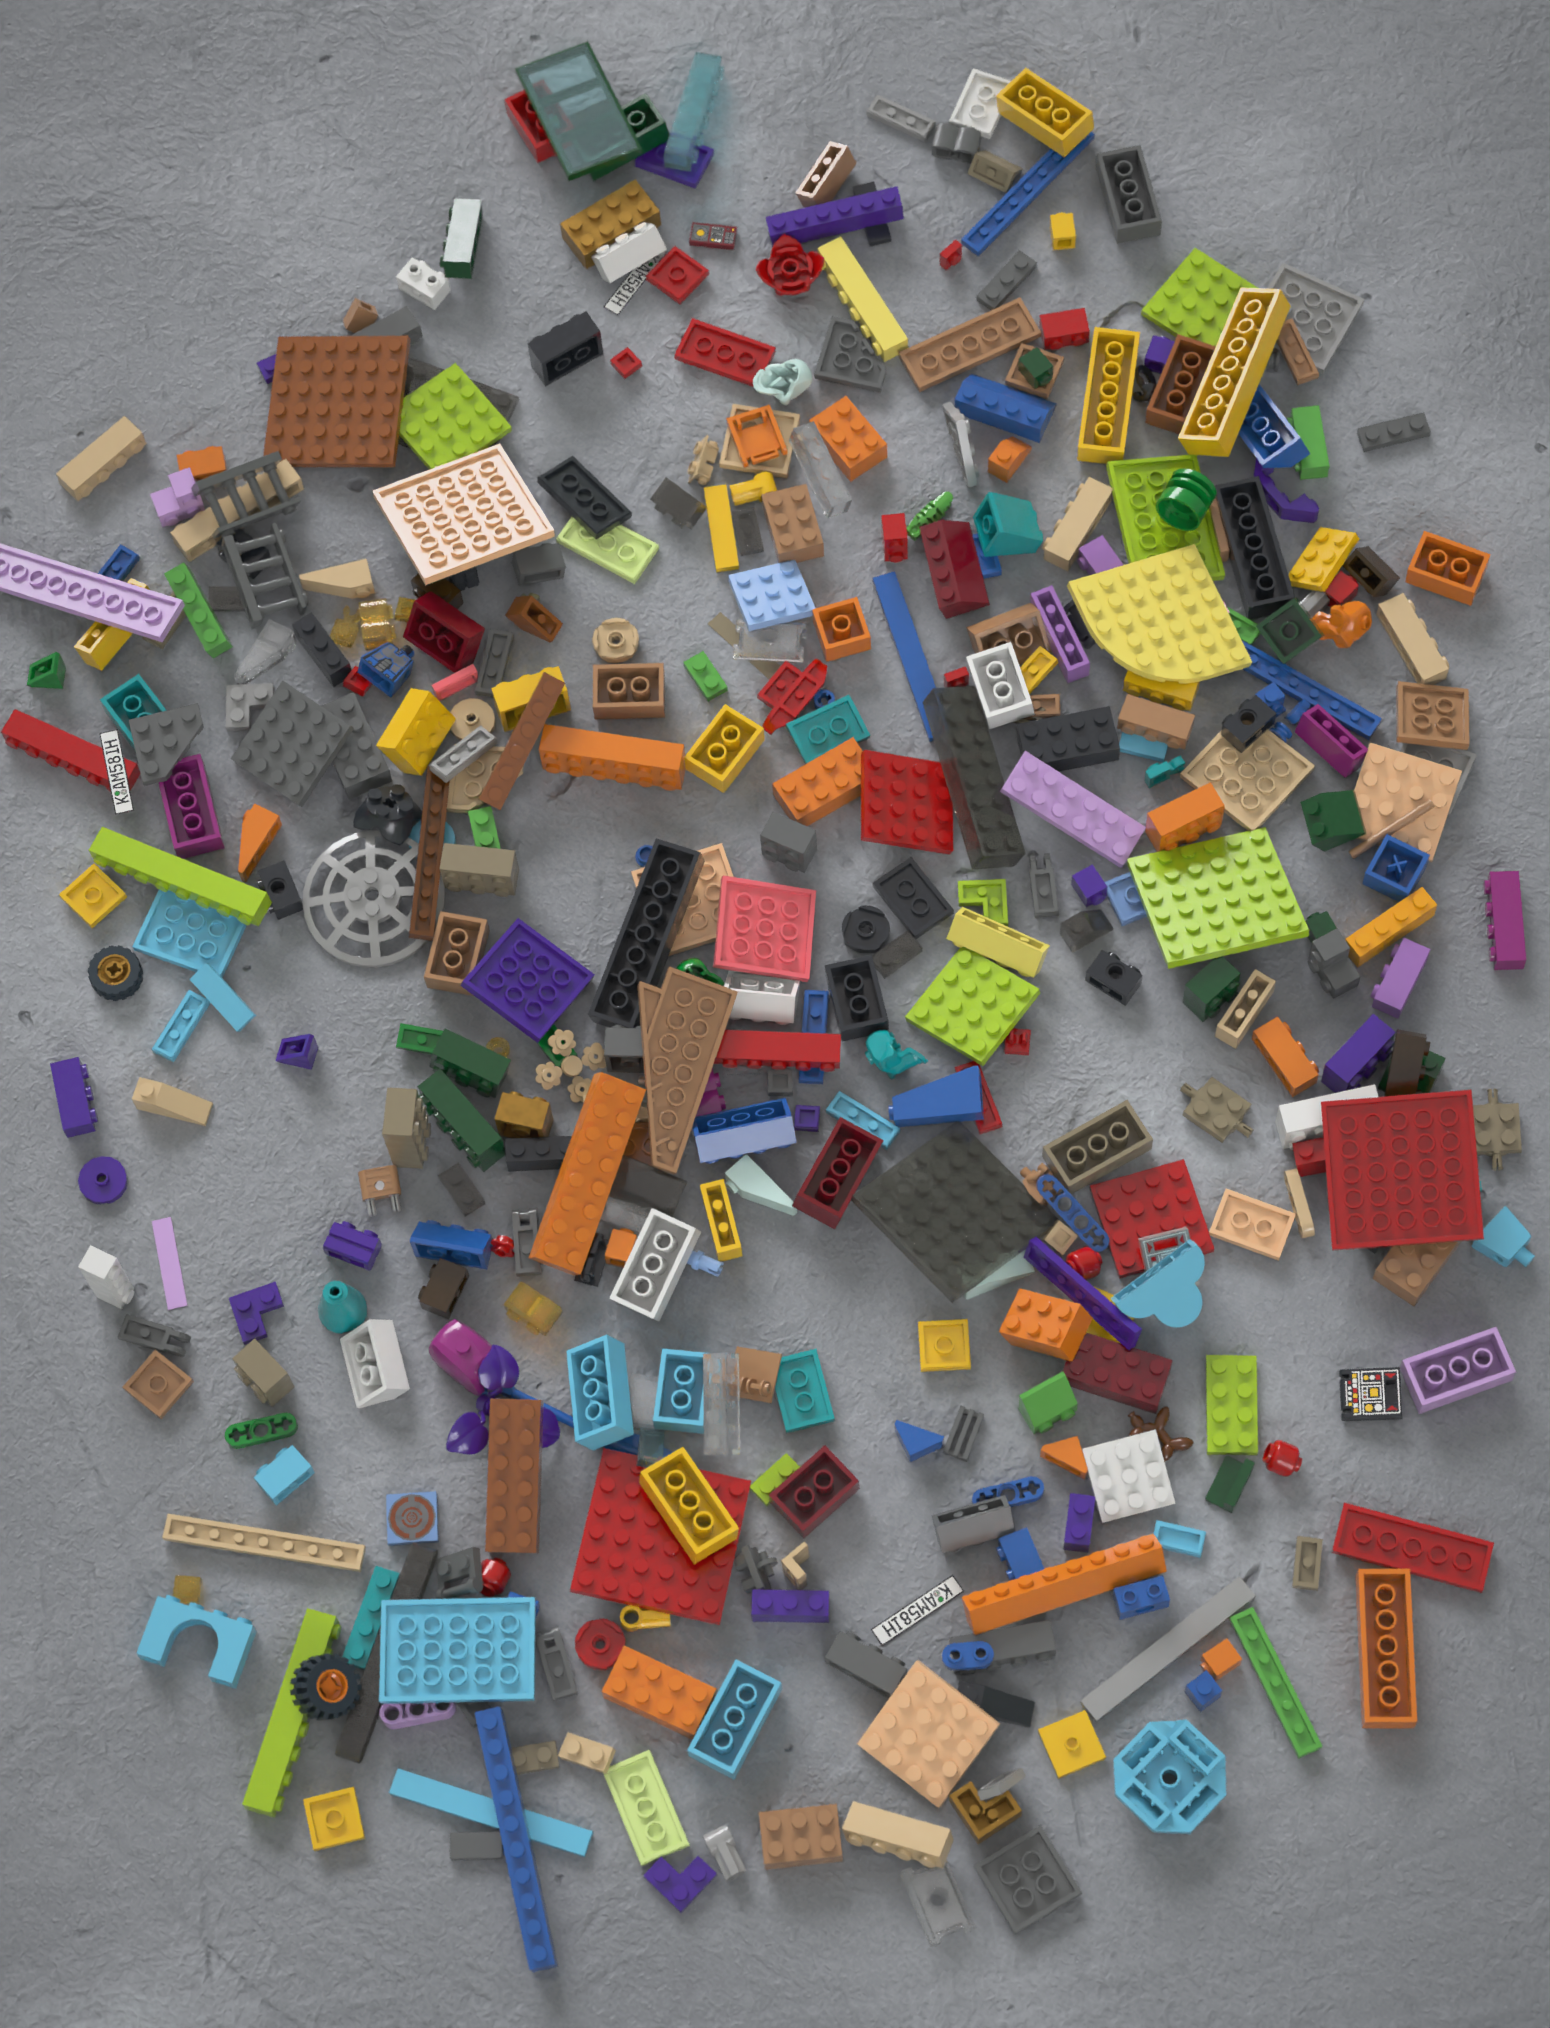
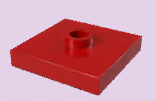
M674 246L646 275V280L675 302L681 304L709 275V270Z

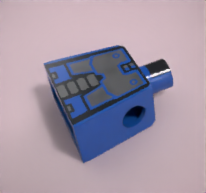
M387 642L361 656L357 672L391 698L411 674L414 663L412 659L414 651L409 645L399 649L394 644Z

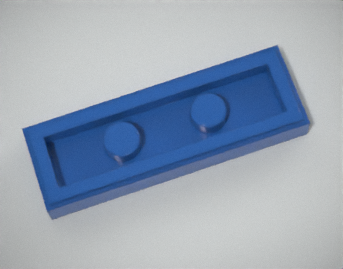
M120 544L98 574L124 581L140 560V556Z

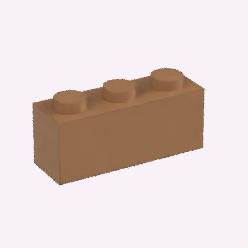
M831 141L828 143L796 191V195L804 208L833 200L857 164L848 146Z
M1127 694L1118 717L1117 729H1121L1122 732L1129 735L1137 734L1143 736L1148 741L1165 743L1174 749H1185L1194 726L1195 715Z

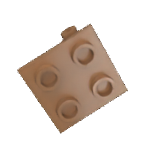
M737 1346L731 1375H728V1377L724 1376L722 1380V1385L727 1388L726 1395L772 1403L782 1354Z

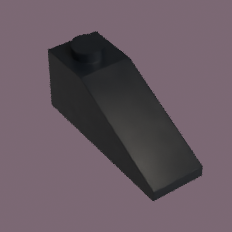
M959 1680L958 1691L996 1721L1030 1728L1035 1706L1034 1701L984 1685Z

